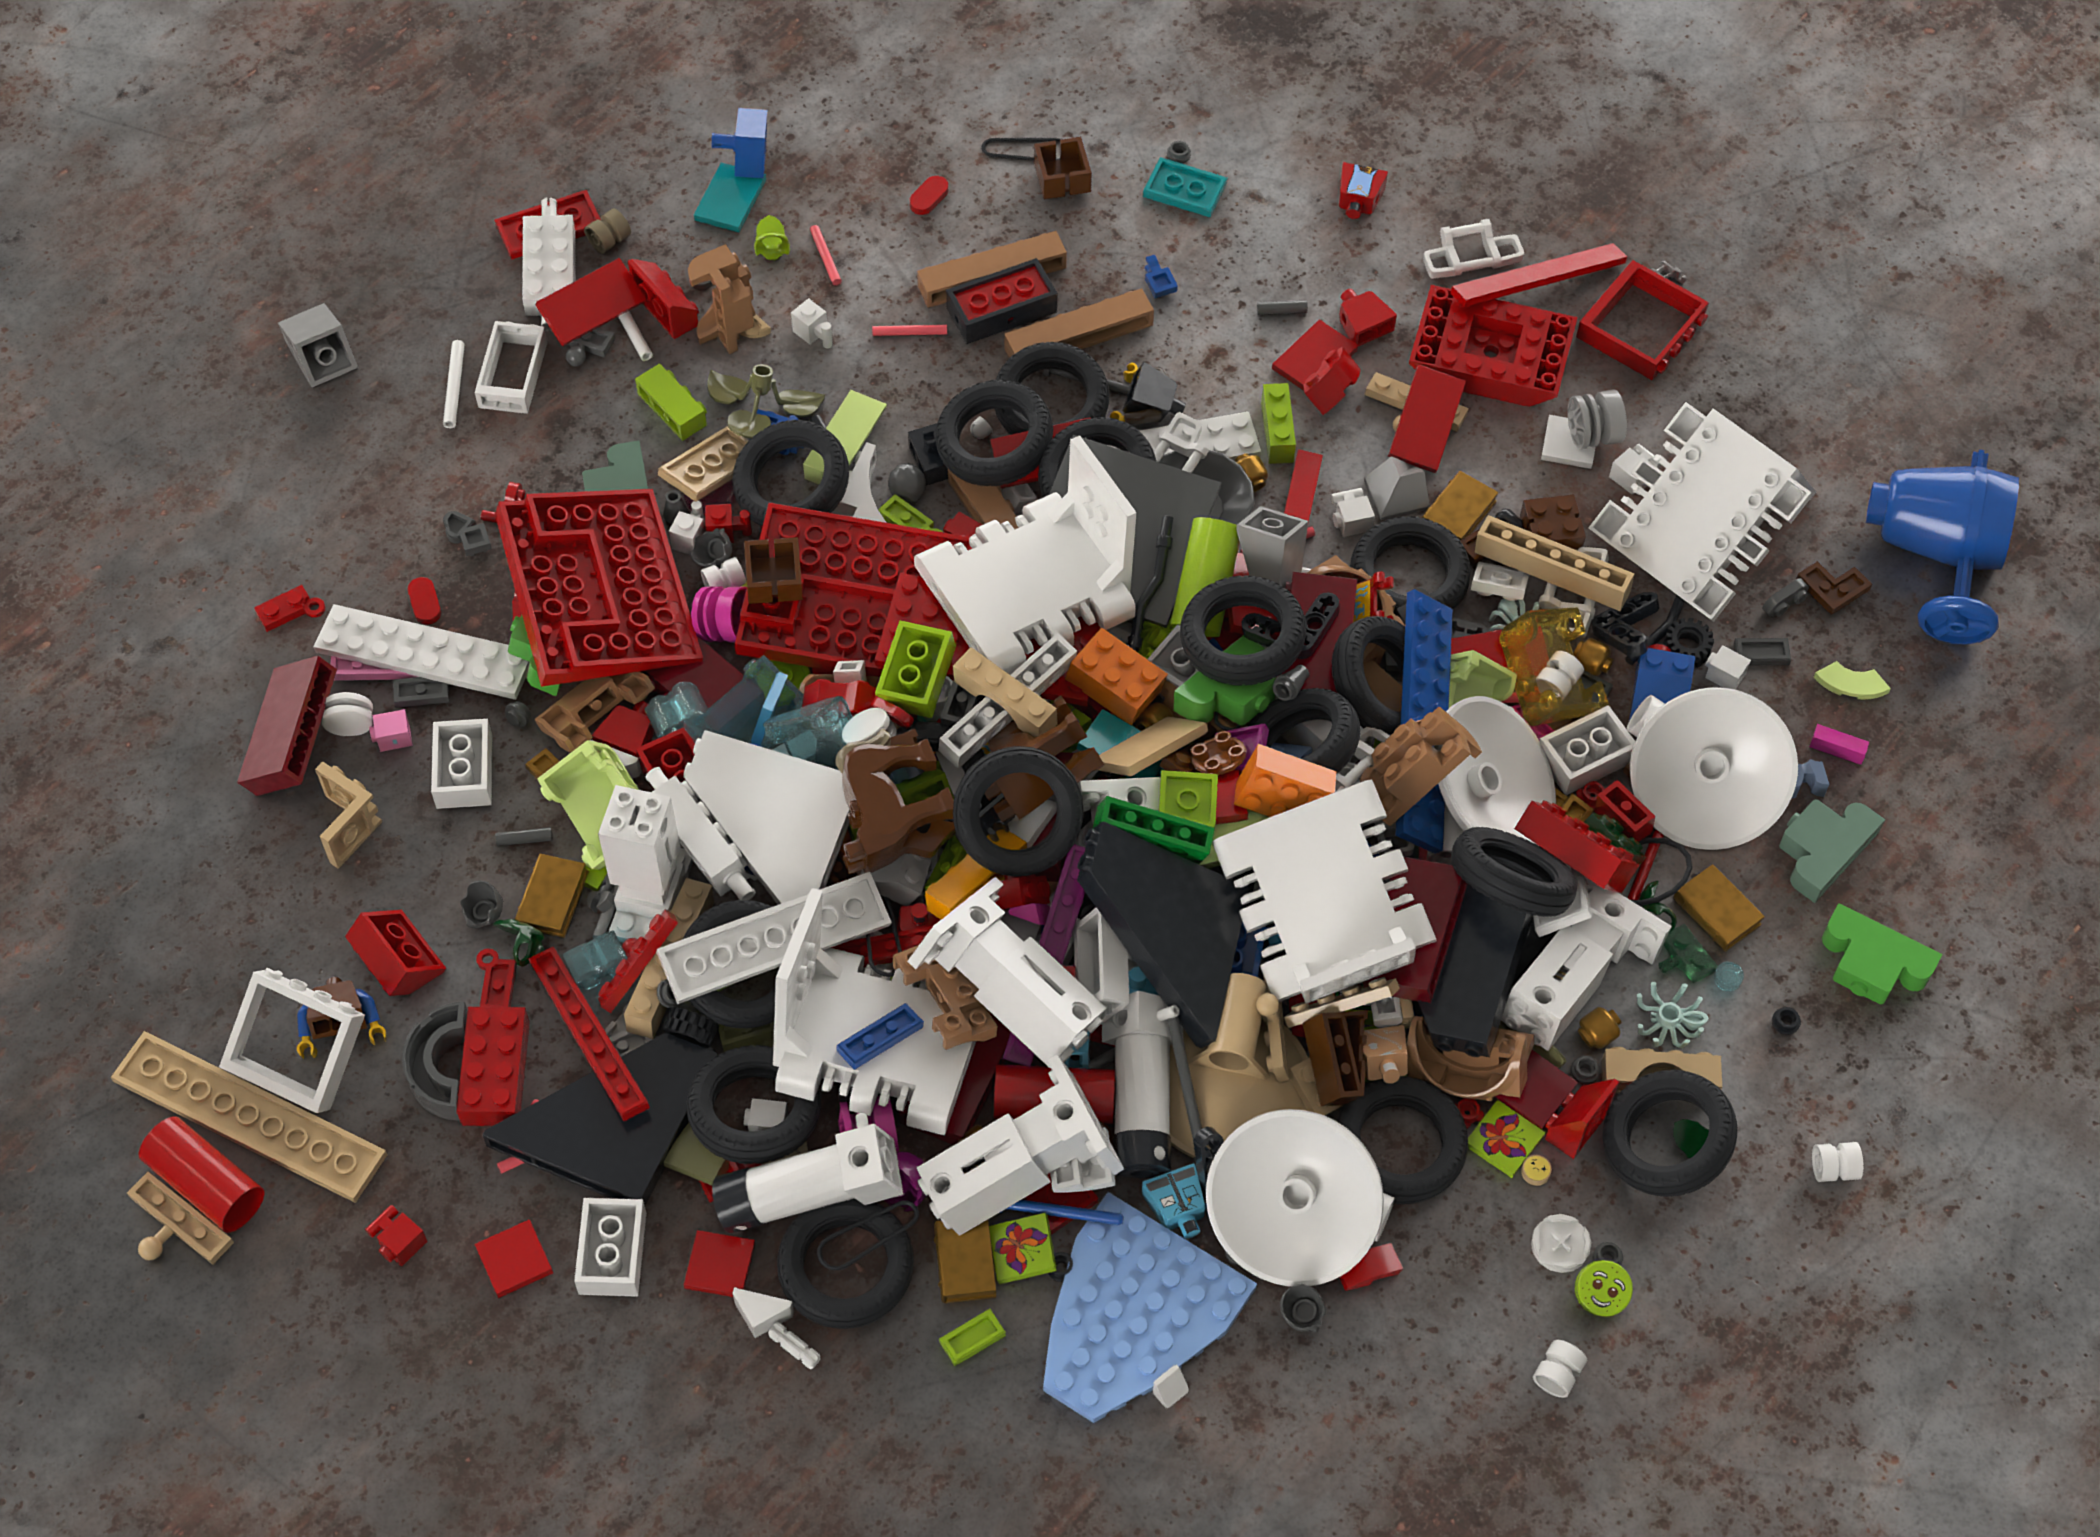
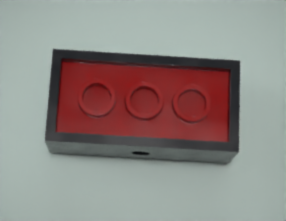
M1037 258L946 290L947 310L966 344L1057 313L1058 293Z

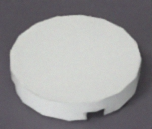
M1556 1214L1546 1217L1536 1226L1532 1235L1531 1246L1534 1256L1541 1265L1551 1271L1564 1273L1574 1271L1584 1264L1590 1253L1591 1239L1585 1226L1583 1228L1577 1219L1564 1214Z

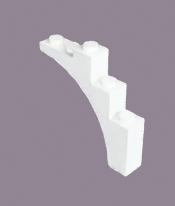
M866 442L863 450L858 451L855 458V467L853 471H849V481L844 497L837 508L831 513L887 523L878 511L870 489L871 476L877 461L876 445Z

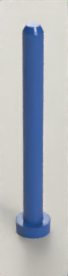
M1022 1199L1006 1208L1008 1210L1036 1214L1046 1213L1050 1216L1121 1225L1124 1221V1216L1120 1213Z

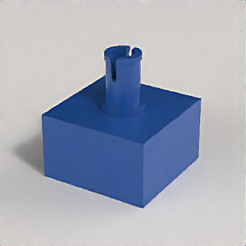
M738 108L736 132H734V135L712 133V149H733V152H735V177L764 178L767 110Z

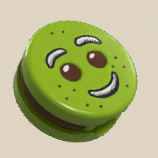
M1606 1260L1591 1262L1584 1266L1576 1277V1298L1579 1304L1593 1315H1616L1627 1307L1632 1298L1633 1285L1627 1271L1615 1262Z

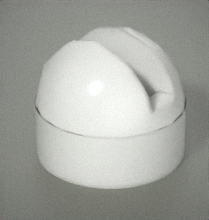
M980 416L971 424V434L978 439H984L993 432L988 422Z

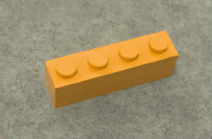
M1002 829L996 831L999 838L997 842L992 841L989 835L987 836L991 842L1005 849L1022 850L1027 848V842L1010 831L1008 833ZM967 853L962 861L956 866H952L936 883H932L927 891H925L927 911L942 920L994 877L999 881L1005 880L1004 875L984 868Z

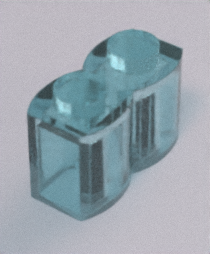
M685 681L674 685L672 691L666 696L659 695L650 700V704L644 708L658 737H663L678 729L690 726L702 720L710 713L698 687L691 682Z
M614 930L562 954L579 989L584 987L586 990L597 986L600 983V979L610 975L614 977L619 963L623 959H628Z

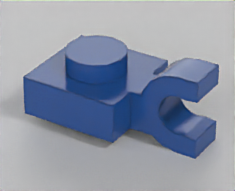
M1155 254L1146 257L1148 265L1145 266L1147 272L1145 281L1154 299L1177 292L1178 285L1169 267L1161 269Z

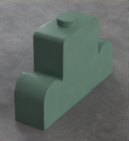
M640 440L613 445L607 451L608 467L582 472L585 491L648 489Z
M1817 799L1813 800L1801 814L1796 812L1788 821V828L1785 830L1779 844L1783 851L1797 860L1790 876L1792 886L1813 903H1816L1879 834L1885 819L1862 803H1851L1846 807L1841 817Z

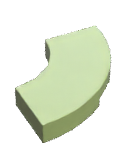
M1837 661L1815 672L1814 675L1816 681L1829 691L1840 696L1844 694L1858 697L1857 699L1860 700L1882 697L1889 694L1891 689L1875 669L1866 672H1856L1844 668Z

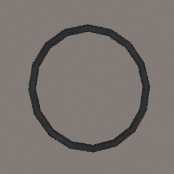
M1649 837L1639 841L1641 845L1659 843L1677 848L1685 856L1687 868L1683 878L1671 890L1654 898L1631 900L1639 906L1658 903L1674 895L1687 883L1692 871L1691 855L1681 844L1667 838Z

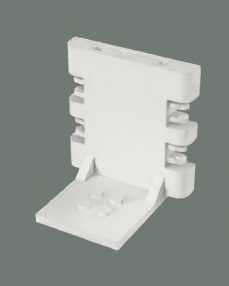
M1685 402L1664 429L1670 437L1683 446L1679 450L1668 441L1664 443L1665 449L1670 453H1674L1676 457L1669 463L1661 455L1656 454L1653 459L1666 468L1664 472L1645 458H1642L1631 474L1648 486L1650 490L1647 492L1636 483H1633L1631 486L1632 490L1644 498L1636 505L1632 499L1623 496L1621 501L1634 510L1631 515L1609 500L1589 526V529L1714 622L1736 594L1718 580L1722 575L1734 585L1739 582L1736 576L1726 571L1729 564L1732 562L1738 569L1744 572L1749 569L1746 564L1736 558L1739 553L1752 564L1758 566L1769 550L1751 536L1755 533L1769 543L1772 540L1770 535L1758 528L1762 522L1766 520L1770 526L1778 530L1783 526L1771 517L1769 513L1773 511L1791 524L1808 501L1816 494V491L1796 467L1718 411L1712 409L1706 417Z
M1081 436L1070 440L1068 493L1063 498L1057 492H1054L1023 506L1022 514L1015 517L1018 526L1015 530L1008 521L999 524L997 520H992L977 527L976 536L969 538V544L972 548L969 551L961 542L953 547L949 541H946L914 556L915 568L968 646L975 649L1009 675L1026 661L1025 653L1034 652L1030 641L1033 638L1042 647L1055 634L1059 633L1069 644L1074 646L1073 632L1081 630L1080 622L1077 619L1080 616L1086 624L1091 625L1097 622L1105 630L1135 617V603L1130 594L1136 511Z
M1373 780L1360 782L1212 841L1226 880L1254 870V873L1234 881L1235 887L1242 888L1258 881L1261 889L1245 894L1240 900L1242 904H1247L1263 897L1265 900L1240 910L1239 913L1247 933L1273 923L1275 924L1274 927L1259 932L1254 936L1256 941H1264L1271 936L1279 934L1282 943L1265 948L1261 952L1263 958L1282 951L1286 952V955L1260 966L1270 993L1276 996L1279 1002L1301 993L1306 1004L1413 963L1417 948L1436 942V937L1422 903L1398 912L1394 911V908L1409 903L1414 898L1412 894H1404L1390 901L1387 892L1403 887L1407 880L1405 877L1385 884L1383 881L1407 872L1408 867L1400 849L1373 858L1372 855L1393 846L1391 840L1382 841L1371 847L1368 846L1366 838L1383 833L1386 830L1384 824H1379L1362 831L1361 827L1387 818Z
M811 888L776 976L773 1066L779 1068L776 1076L775 1091L814 1101L823 1078V1091L829 1092L834 1081L841 1083L840 1095L847 1097L850 1087L853 1086L849 1111L865 1113L871 1116L878 1093H880L878 1105L884 1107L888 1104L890 1096L898 1098L896 1110L904 1111L907 1101H911L906 1126L945 1135L976 1041L966 1042L947 1050L944 1049L943 1036L939 1031L934 1033L932 1029L933 1018L942 1015L943 1012L928 991L926 979L921 980L919 988H917L918 982L905 986L903 983L904 974L900 968L895 970L893 979L890 981V977H874V971L869 964L866 966L864 974H862L864 967V956L834 948H828L823 951L820 948L823 891ZM884 969L883 972L891 973L892 971ZM904 1003H907L924 1021L922 1029L855 1070L836 1051L837 1044Z

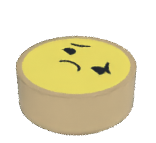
M1541 1155L1527 1157L1521 1169L1524 1180L1535 1186L1545 1184L1552 1172L1550 1162Z

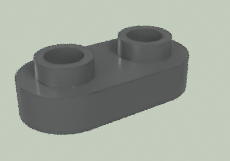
M1801 578L1796 579L1773 594L1764 603L1763 611L1770 617H1780L1788 610L1789 606L1794 603L1800 604L1807 598L1809 586Z

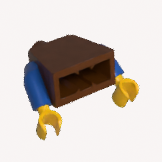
M331 977L326 981V985L312 989L313 991L320 990L332 995L331 999L339 1003L347 1002L352 1004L351 1007L356 1008V1011L365 1014L360 1030L367 1029V1024H370V1042L375 1045L373 1035L376 1033H382L386 1042V1030L378 1023L380 1017L374 999L362 989H355L352 981H342L338 977ZM303 1004L297 1013L299 1037H302V1041L297 1045L298 1054L304 1059V1050L311 1047V1056L315 1058L318 1051L311 1042L310 1036L315 1040L337 1035L341 1022Z

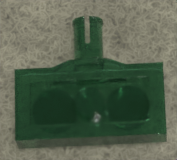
M1685 923L1669 931L1664 946L1668 950L1670 958L1659 962L1658 966L1660 970L1662 969L1661 972L1666 973L1678 967L1695 983L1717 970L1718 965Z

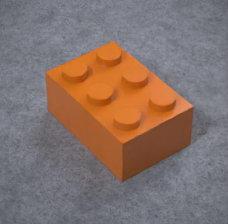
M1101 628L1072 660L1065 680L1082 689L1083 693L1132 726L1162 691L1168 674L1111 633Z
M1258 744L1236 782L1234 805L1273 817L1334 793L1336 771Z

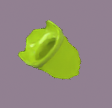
M771 215L761 219L756 227L755 254H761L767 260H777L783 254L788 255L790 253V244L784 233L782 223Z

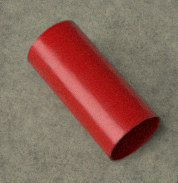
M997 1064L994 1120H998L1006 1114H1009L1014 1120L1043 1103L1039 1095L1055 1086L1048 1072L1052 1071V1068ZM1068 1068L1079 1083L1097 1119L1108 1125H1113L1115 1070Z
M173 1116L161 1121L148 1133L140 1146L139 1159L226 1233L234 1232L243 1227L256 1214L264 1200L265 1191L259 1184L179 1117Z

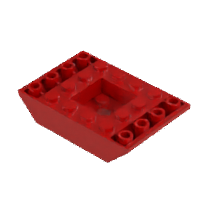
M1431 285L1409 359V365L1416 370L1419 364L1466 381L1463 389L1465 393L1531 407L1558 397L1578 317L1498 299L1464 307L1451 294V289ZM1485 352H1494L1497 356L1488 357L1485 355Z

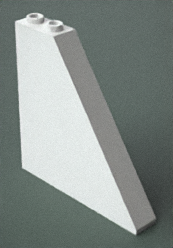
M705 730L702 738H698L695 742L693 749L694 758L692 763H687L683 777L695 793L694 796L697 800L706 806L713 821L718 822L723 828L730 843H734L750 870L778 905L809 894L811 888L818 890L825 888L850 824L848 818L850 810L844 796L842 773L833 768Z

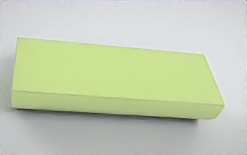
M850 390L826 427L842 444L849 466L887 407L886 403ZM812 450L803 463L804 478L820 484L824 473V461L819 453Z

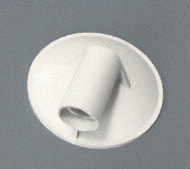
M1704 688L1677 696L1666 704L1653 695H1649L1639 705L1628 723L1627 731L1637 737L1630 761V780L1633 794L1656 816L1654 827L1677 843L1697 849L1718 850L1749 842L1767 831L1780 818L1793 796L1798 776V759L1792 736L1778 714L1763 701L1750 694L1728 688Z
M1485 696L1469 697L1455 703L1446 712L1469 731L1481 748L1482 753L1476 758L1469 755L1438 783L1445 801L1443 851L1437 854L1428 851L1427 861L1452 865L1451 852L1456 839L1465 830L1473 827H1489L1502 830L1503 832H1509L1522 837L1524 840H1529L1534 844L1533 841L1514 829L1531 801L1542 803L1545 800L1551 804H1556L1555 784L1548 758L1537 736L1525 720L1506 704ZM1434 745V748L1440 751L1443 745Z
M1295 1109L1268 1112L1256 1116L1238 1127L1217 1151L1212 1161L1206 1184V1204L1210 1223L1225 1251L1234 1261L1251 1274L1268 1282L1283 1286L1298 1284L1308 1286L1319 1285L1332 1281L1351 1270L1366 1255L1373 1242H1378L1395 1200L1394 1197L1383 1193L1380 1174L1373 1158L1363 1143L1351 1131L1324 1115Z

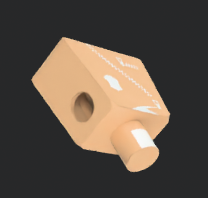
M1404 1025L1364 1030V1035L1367 1036V1044L1363 1046V1061H1366V1079L1370 1081L1383 1079L1386 1083L1391 1084L1397 1082L1400 1076L1408 1074Z

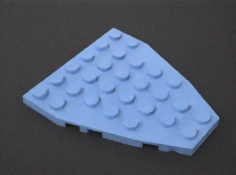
M1107 1192L1095 1210L1120 1213L1124 1216L1123 1224L1113 1225L1087 1221L1076 1236L1070 1256L1073 1261V1267L1064 1277L1051 1323L1043 1384L1044 1392L1093 1423L1104 1418L1108 1412L1124 1407L1126 1402L1133 1398L1151 1392L1154 1381L1172 1366L1178 1365L1181 1369L1182 1365L1194 1356L1197 1357L1204 1351V1348L1216 1339L1219 1340L1225 1336L1257 1288V1283Z

